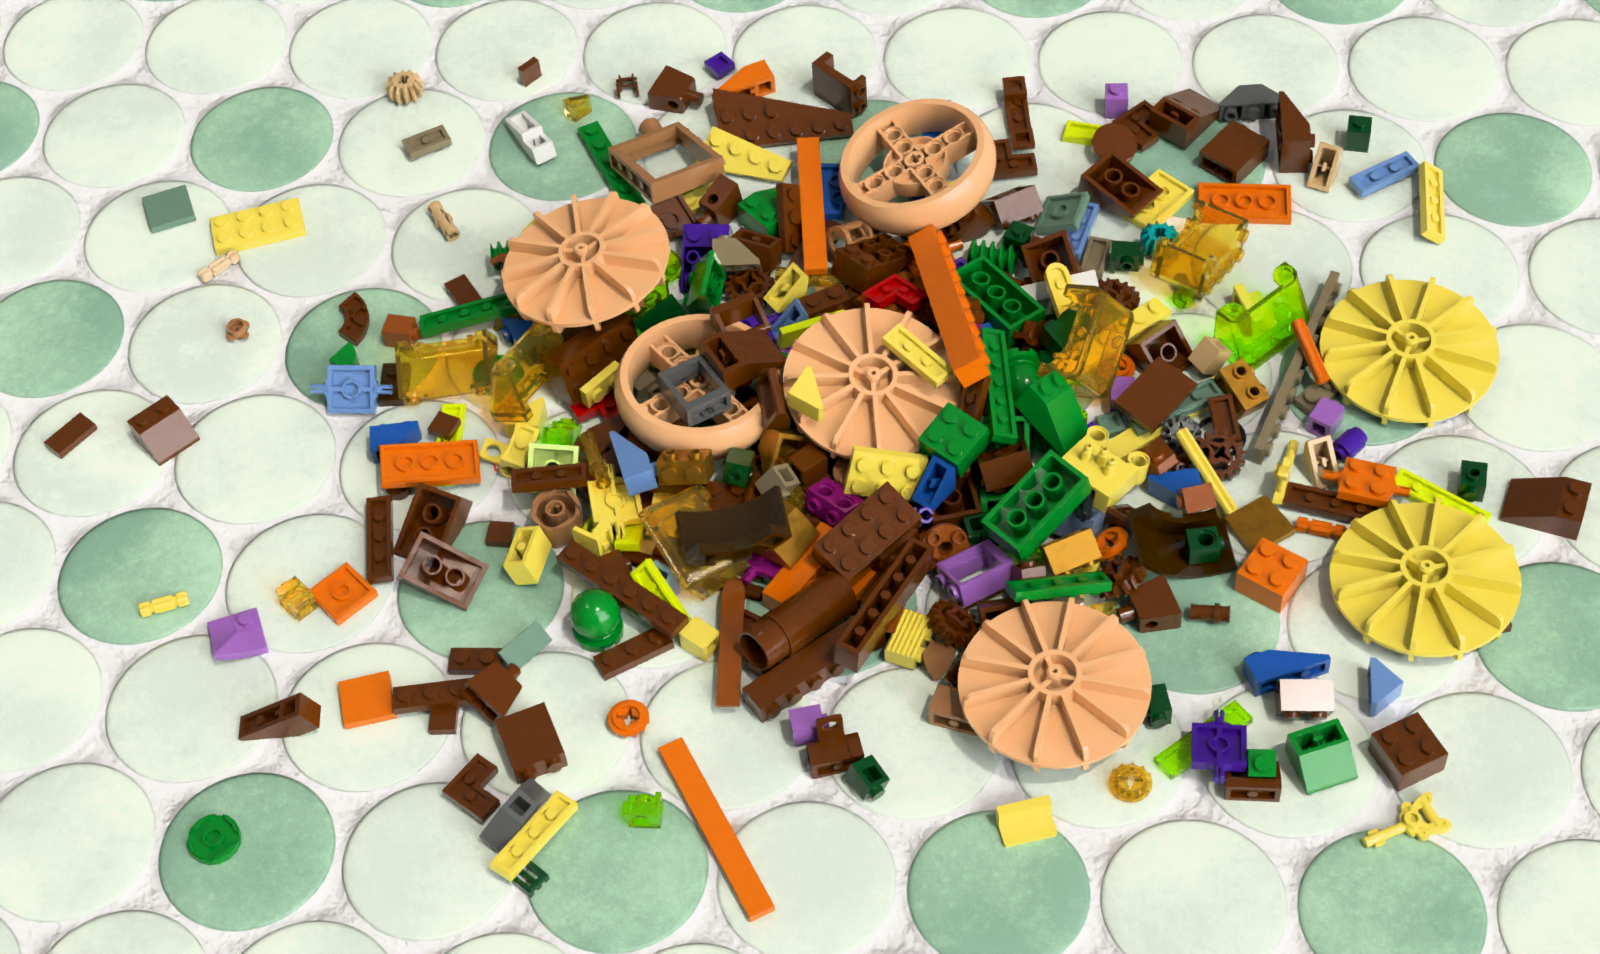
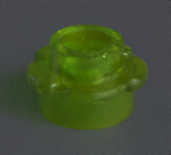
M1180 286L1178 290L1174 291L1172 300L1176 307L1186 309L1187 307H1192L1195 303L1194 292L1186 286Z

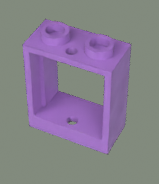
M987 539L936 563L938 572L936 580L942 589L945 588L949 592L953 600L957 599L966 607L1005 588L1006 581H1012L1011 566L1014 565V561L991 540ZM987 566L990 568V570L962 583L958 581Z

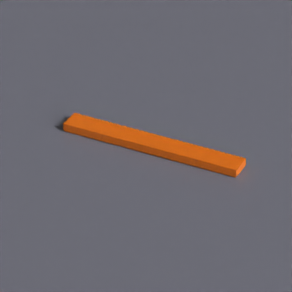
M819 137L797 138L804 273L806 275L828 274Z
M678 738L659 747L660 756L750 922L775 911V906L683 738Z

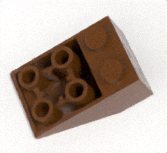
M1189 88L1165 96L1150 109L1149 127L1157 134L1186 149L1218 118L1219 104Z
M880 234L879 236L835 249L831 274L862 293L889 276L898 274L915 257L913 251L907 245L896 241L891 235Z
M764 330L723 331L699 341V354L704 357L729 390L761 377L768 368L775 367L779 369L785 366L786 363L785 356Z

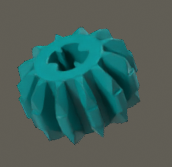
M1156 220L1154 225L1148 223L1146 228L1142 229L1140 233V249H1143L1144 255L1151 254L1152 260L1155 257H1160L1161 260H1163L1164 256L1171 257L1173 252H1177L1179 246V232L1176 231L1174 225L1168 226L1167 221L1159 224Z

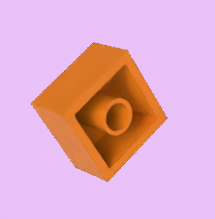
M1262 537L1238 570L1234 590L1280 614L1305 579L1308 560Z

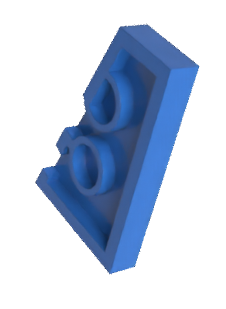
M821 163L825 220H841L846 203L842 198L839 187V164Z

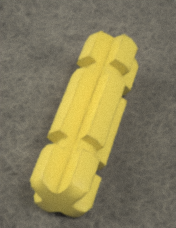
M186 591L175 593L176 596L171 594L152 599L151 603L149 601L141 602L138 605L139 612L142 617L152 615V612L158 614L176 609L177 605L179 607L189 605V597Z

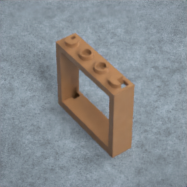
M680 122L670 124L608 148L610 167L652 204L715 181L720 173L725 176L724 164L726 163L723 156L719 155L711 146H708L700 137H697ZM678 144L701 161L656 179L635 162L638 159Z

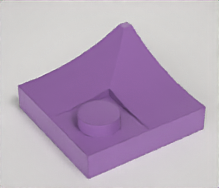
M257 607L207 622L215 660L243 659L269 653Z

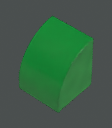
M350 342L329 359L331 365H360L355 348Z

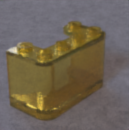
M1198 199L1193 204V209H1195L1193 218L1188 217L1186 219L1184 229L1171 242L1170 239L1163 236L1156 241L1150 276L1203 298L1211 293L1216 284L1221 283L1224 275L1232 271L1236 262L1239 263L1245 253V250L1242 249L1243 244L1249 236V230H1247L1249 220Z
M1066 284L1063 295L1071 300L1069 307L1077 311L1064 353L1054 352L1053 357L1055 359L1049 364L1040 363L1037 374L1043 378L1056 369L1072 387L1076 397L1103 399L1112 390L1134 321V315L1130 309L1098 286Z

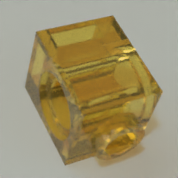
M296 576L282 583L275 590L280 605L297 622L318 608L313 593Z

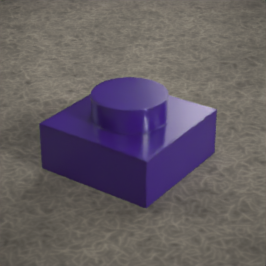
M722 51L704 61L705 68L717 79L735 69V63Z

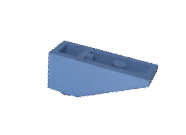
M615 431L609 432L629 496L657 488L658 485L655 477H658L656 463H650L646 452Z

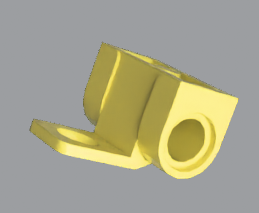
M517 421L509 445L486 438L479 457L499 465V472L504 477L511 479V469L526 468L529 443L537 442L540 429ZM495 446L499 448L501 453L495 457L490 456L487 453V448Z

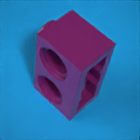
M826 477L807 489L805 509L834 527L864 500L857 495L844 494L843 486Z

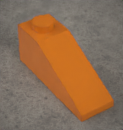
M765 60L744 66L718 88L720 90L759 97L776 92L774 75ZM712 93L711 96H712L713 110H714V112L716 113V111H715V103H714V95H713V93Z

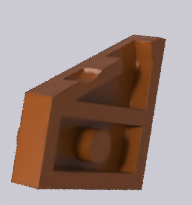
M1160 436L1145 447L1136 450L1144 452L1149 456L1150 464L1147 473L1161 475L1178 463L1174 452Z

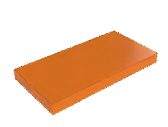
M1198 182L1197 222L1291 225V185Z
M478 440L379 445L382 489L417 487L419 482L429 486L481 483Z

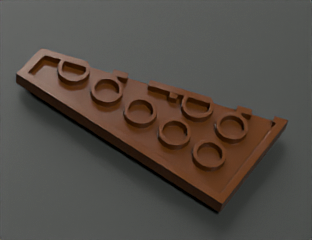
M713 88L718 128L761 148L797 144V138L819 137V141L849 138L854 134L851 113Z

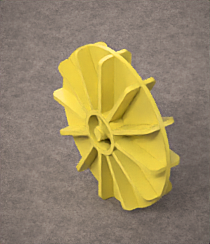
M1389 274L1386 275L1385 281L1370 284L1358 290L1351 288L1347 291V296L1332 309L1325 319L1320 336V356L1330 377V382L1343 396L1342 402L1344 404L1350 405L1352 403L1372 415L1381 417V424L1384 425L1387 424L1388 420L1405 423H1424L1426 428H1431L1435 421L1444 420L1462 412L1467 414L1472 411L1473 405L1481 400L1491 387L1499 365V346L1495 326L1490 325L1481 311L1474 306L1475 299L1471 295L1464 298L1454 291L1436 285L1435 277H1431L1428 283L1416 280H1394L1393 275Z
M1436 497L1435 504L1419 502L1398 504L1396 499H1391L1387 507L1375 510L1362 518H1354L1351 521L1350 527L1337 542L1330 561L1329 581L1337 612L1342 613L1347 621L1363 634V641L1366 644H1370L1373 641L1387 649L1407 654L1408 661L1413 662L1414 656L1436 658L1453 656L1456 661L1461 660L1463 653L1482 647L1492 640H1498L1501 637L1502 631L1514 617L1521 596V573L1514 556L1515 549L1513 545L1507 544L1494 529L1485 523L1486 516L1480 513L1474 517L1464 511L1441 505L1442 498Z

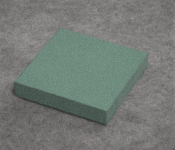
M186 185L142 197L152 233L196 221Z
M1086 191L1047 196L1043 205L1044 211L1040 213L1034 228L1036 234H1052L1062 230L1067 232L1077 231L1090 200L1089 193Z

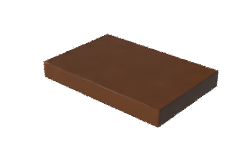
M1158 356L1114 401L1113 407L1153 434L1197 388L1198 383Z

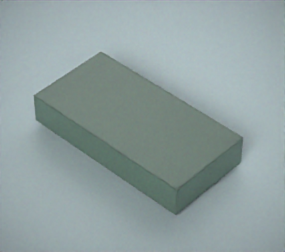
M536 620L496 654L506 666L509 663H514L521 668L548 645L552 639Z

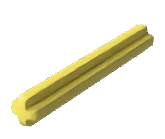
M1185 427L1177 431L1175 434L1177 440L1194 467L1198 469L1204 483L1212 482L1215 500L1224 515L1227 516L1236 511V504L1188 428Z

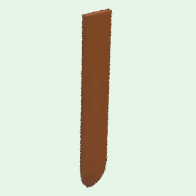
M732 577L727 580L722 591L716 707H740L742 651L739 646L738 637L744 630L745 589L738 577Z

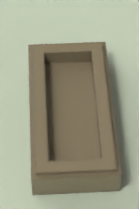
M1094 236L1089 237L1080 266L1082 272L1095 270L1097 279L1103 278L1112 248V240Z

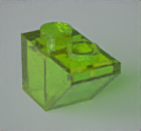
M560 418V421H552L551 424L543 426L541 444L573 446L580 435L582 425L575 424V420L569 418Z

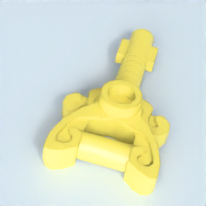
M1296 440L1289 441L1283 462L1276 463L1274 477L1277 478V483L1272 501L1273 504L1282 505L1292 465L1299 446Z
M1428 791L1418 797L1413 805L1410 802L1401 804L1398 823L1380 831L1377 828L1368 831L1367 836L1362 838V842L1366 848L1373 845L1377 848L1384 845L1385 840L1403 832H1406L1410 837L1417 836L1420 841H1427L1430 834L1437 835L1449 832L1452 823L1447 819L1438 817L1431 806L1432 793ZM1419 811H1422L1429 822L1428 824L1421 819Z

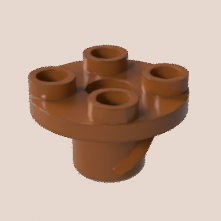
M952 523L937 524L928 529L921 538L922 542L934 547L931 570L936 572V563L970 548L967 534L961 527Z

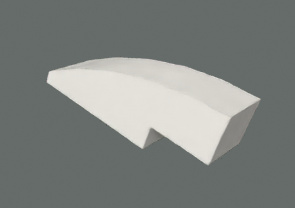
M526 111L519 112L505 119L506 124L521 147L537 165L557 156L552 140L543 133L541 125Z

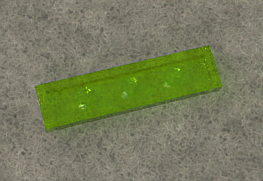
M1236 700L1221 709L1225 712L1224 722L1247 726L1253 722V717ZM1211 716L1203 723L1214 722V716ZM1191 731L1154 757V763L1170 780H1173L1191 767Z

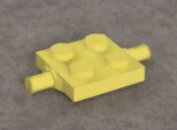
M609 464L604 466L606 478L587 481L593 527L595 528L603 518L611 522L612 527H615L616 539L620 540V537L625 539L627 537L626 525L643 524L644 522L640 493L629 496L624 479L616 477L613 464H610V468Z

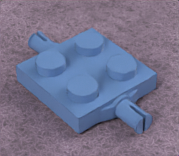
M327 365L325 384L311 383L310 388H320L311 389V394H325L327 413H377L378 394L392 395L393 390H383L393 389L392 384L378 385L377 365Z

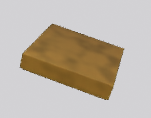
M1266 495L1224 517L1226 526L1250 553L1262 537L1278 544L1296 532V528Z

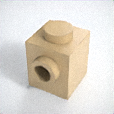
M1204 336L1188 357V360L1194 364L1193 368L1199 374L1216 375L1233 352L1217 337Z

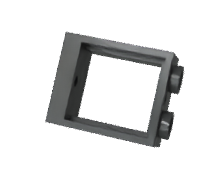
M701 354L658 373L660 392L687 427H692L732 408L731 391ZM702 375L713 391L687 402L676 389V386Z

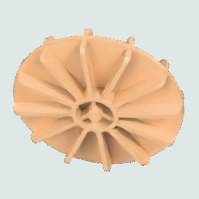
M610 191L607 198H594L578 201L576 194L571 195L572 203L557 208L545 215L539 211L534 212L535 222L522 232L518 238H510L507 242L509 252L501 270L506 295L521 317L526 321L532 320L551 326L554 333L560 334L564 327H581L594 324L596 331L602 330L601 322L614 318L629 309L635 314L640 311L638 303L656 285L662 286L666 280L664 272L671 252L666 229L660 219L651 211L649 205L646 203L639 205L628 200L619 199L617 192Z
M864 303L863 308L845 310L832 315L827 312L824 313L820 321L808 328L798 339H795L787 356L783 372V389L786 404L788 392L804 369L811 366L824 406L823 421L817 422L787 406L788 411L796 423L799 433H804L818 446L829 451L831 458L836 459L837 456L850 459L853 445L917 454L920 452L918 438L945 405L949 402L958 408L961 382L954 372L939 387L935 388L881 343L882 337L900 323L951 366L941 335L938 336L923 323L913 319L912 312L907 311L904 315L891 310L870 308L869 303Z
M1069 597L1068 602L1045 601L1029 603L1028 599H1024L1021 601V606L1010 609L991 621L986 619L982 623V628L970 641L961 657L958 672V694L965 719H967L976 734L989 745V751L993 754L998 752L1014 761L1033 766L1034 772H1039L1040 768L1064 769L1079 766L1082 770H1086L1090 763L1099 761L1118 749L1129 745V740L1137 732L1147 714L1151 699L1152 681L1144 648L1140 647L1128 630L1118 623L1119 617L1115 614L1108 616L1093 608L1075 604V598Z

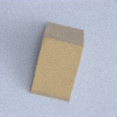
M1320 141L1306 186L1325 192L1330 191L1340 170L1342 147Z
M1328 434L1305 441L1302 463L1315 487L1322 489L1336 485L1338 482L1323 480L1325 469L1339 472L1331 435Z

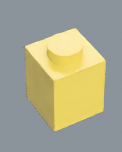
M696 616L679 632L681 647L703 662H706L719 648V631Z

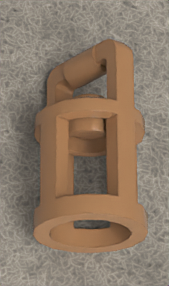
M856 219L852 222L829 228L826 234V244L828 250L834 256L835 249H837L834 244L835 240L844 238L846 246L847 244H854L864 239H870L887 233L875 230L863 220Z

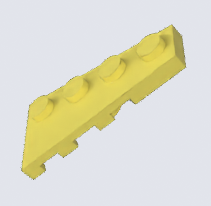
M712 126L705 140L708 146H711L714 151L723 156L726 163L724 164V171L726 173L784 183L793 165L792 161L714 126ZM696 158L694 164L701 162Z

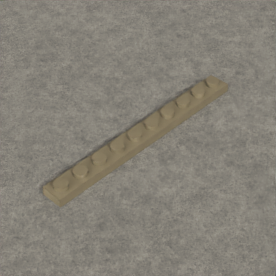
M1332 270L1307 324L1316 347L1320 339L1318 333L1322 331L1326 314H1329L1334 307L1335 301L1333 298L1334 296H1339L1342 288V283H1339L1340 273ZM1300 345L1296 349L1255 443L1252 463L1262 465L1265 456L1270 457L1274 445L1272 439L1278 438L1282 426L1279 423L1281 420H1286L1288 415V402L1294 401L1297 393L1295 386L1302 383L1305 373L1303 368L1304 366L1308 367Z

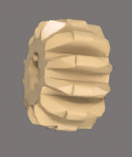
M403 69L400 73L394 72L393 76L388 77L386 83V90L392 102H397L398 105L402 103L408 105L411 101L416 103L417 98H421L424 91L423 81H421L418 73H413L411 69L407 72H404Z

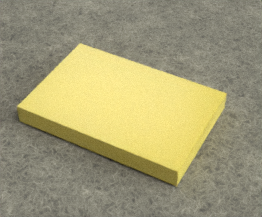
M1158 169L1148 178L1162 188L1163 193L1133 219L1118 215L1141 230L1146 228L1148 223L1154 225L1156 220L1159 224H1163L1194 197L1195 190Z

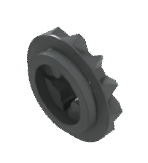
M1177 415L1170 418L1163 426L1162 439L1176 454L1185 452L1176 436H1172L1179 431L1180 425L1181 428H1188L1195 441L1198 437H1201L1202 431L1198 426V422L1191 419L1190 416Z

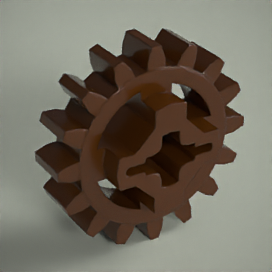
M761 267V271L748 269L746 271L733 272L734 276L727 275V281L724 282L726 298L731 300L753 291L760 304L766 306V301L763 298L775 284L774 277L770 276V271L763 272V267Z
M1107 278L1106 281L1098 279L1099 287L1089 289L1088 302L1093 303V308H1099L1100 313L1106 311L1109 316L1116 313L1121 317L1122 313L1127 315L1139 306L1140 293L1135 291L1134 286L1129 287L1128 282L1120 283L1119 279Z
M1216 428L1213 435L1205 431L1204 439L1198 437L1196 442L1204 452L1212 468L1223 469L1214 470L1221 482H1223L1224 477L1231 481L1233 473L1239 475L1241 472L1240 467L1245 465L1246 461L1241 458L1246 456V451L1240 450L1244 443L1235 442L1236 434L1229 437L1228 430L1225 429L1223 434H1219ZM1231 449H1232L1233 452H1234L1235 461L1233 460L1234 457H1232V456L1230 455V450H1231ZM1219 453L1223 455V457L1220 456L1218 459L1214 457V455Z
M1128 555L1125 559L1123 556H1120L1117 561L1112 559L1107 562L1108 565L1101 566V571L1112 581V590L1101 592L1099 597H1106L1109 600L1112 596H1115L1117 599L1120 597V594H1123V596L1128 595L1129 590H1136V585L1144 582L1143 578L1147 576V569L1139 562L1138 556L1133 558L1132 555Z
M943 599L935 602L927 614L929 618L928 625L934 627L931 631L940 635L939 640H947L948 646L955 644L957 649H960L961 646L966 649L980 627L979 623L974 622L976 616L968 614V608L962 609L959 602L953 604L951 599H948L947 602Z

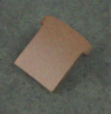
M932 639L927 649H924V664L934 680L941 678L951 667L956 654L955 644L948 646L945 641Z

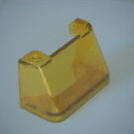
M533 322L532 326L508 352L495 362L491 373L490 414L493 421L528 422L532 418L533 413L527 401L544 382H550L542 358L565 343L562 334L554 333L551 326Z
M484 329L474 331L475 337L467 335V338L429 344L417 342V345L409 346L407 341L394 342L398 398L402 401H407V405H419L422 400L473 393L477 396L489 395L490 391L495 388L498 354L497 337Z
M694 485L644 508L637 515L679 583L689 593L704 601L723 587L727 581L732 580L751 566L748 560L732 563V559L716 561L715 566H696L685 563L675 513L678 510L689 512L712 511L709 507L711 505L709 499L712 496L704 486Z

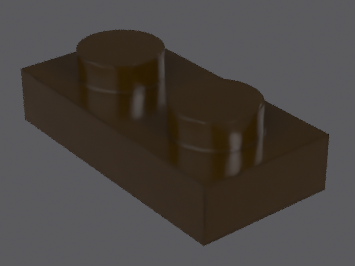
M383 363L380 385L392 384L393 389L383 390H393L392 395L379 394L378 401L380 407L404 406L408 374L407 363Z

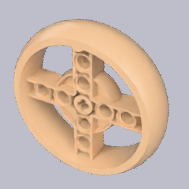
M933 98L903 102L874 115L852 135L840 159L838 171L840 192L844 202L855 217L863 220L871 228L891 235L911 236L931 224L934 225L936 230H939L967 215L985 196L995 174L996 147L994 139L985 123L973 111L958 103ZM925 132H944L936 138L928 136L909 137ZM886 149L888 154L884 159L883 169L860 181L870 162ZM976 150L974 158L966 171L949 185L946 180L951 171V164ZM898 195L906 197H918L924 195L926 197L911 202H888L891 199L897 197Z
M710 314L678 316L652 326L633 341L618 365L615 376L614 395L619 414L630 432L644 445L658 453L669 449H712L713 460L722 459L728 456L729 450L732 447L749 448L761 439L764 431L759 402L751 410L746 409L734 398L736 388L730 390L732 408L711 417L718 425L710 427H684L672 424L680 419V416L661 392L643 404H639L634 398L633 387L635 382L652 363L663 372L700 355L689 356L684 350L699 348L700 340L716 334L710 325ZM740 321L725 327L727 331H746L751 329V327ZM781 367V368L777 369V371H778V373H779V375H780V377H781L782 385H783V372H784V371H783V367ZM702 375L676 386V389L687 402L713 391Z

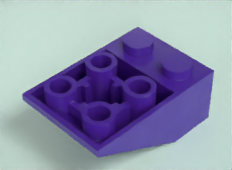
M683 224L681 293H689L691 286L689 285L690 272L694 271L695 264L710 250L712 251V239L718 238L720 235H733L730 224ZM725 272V274H726V281H727V275H729V272Z

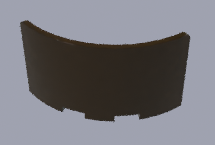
M776 485L760 496L733 507L704 512L678 510L675 513L684 559L688 565L715 566L716 561L732 559V563L752 558V553L765 548L769 552L792 537L780 486Z
M1151 503L1126 512L1138 560L1146 569L1159 575L1164 574L1166 577L1180 579L1211 577L1237 569L1225 521L1216 508L1198 513L1183 514L1182 518H1174L1171 516V513L1161 511ZM1217 526L1218 535L1223 536L1225 546L1224 551L1220 552V561L1189 565L1184 544L1186 529Z

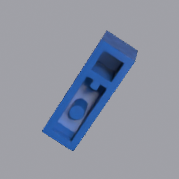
M1280 650L1253 652L1244 658L1242 672L1255 697L1275 691L1274 684L1279 679H1311L1329 673L1331 657L1329 654Z

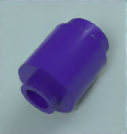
M1358 427L1347 429L1333 442L1337 461L1345 462L1346 457L1354 458L1365 447L1367 436L1363 430Z

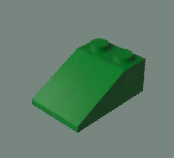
M776 187L754 192L737 204L739 223L745 228L779 238Z
M710 250L695 264L694 271L690 272V291L685 294L684 307H686L689 315L710 314V308L721 304L726 274L715 251Z
M1056 369L1030 385L1014 403L1061 457L1086 435L1088 428L1074 391Z

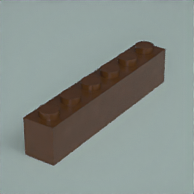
M910 538L835 643V663L856 673L860 670L931 569L934 555L933 546L916 538Z
M854 616L742 688L744 702L762 723L777 717L783 709L798 703L803 696L811 691L818 690L824 682L832 677L839 676L844 671L845 667L834 662L835 643ZM887 632L874 649L881 648L888 641Z

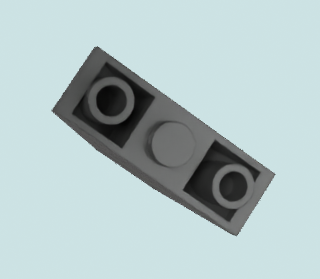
M1263 84L1239 85L1219 103L1218 122L1276 118L1279 93Z
M530 777L501 806L479 837L499 853L531 819L551 794Z

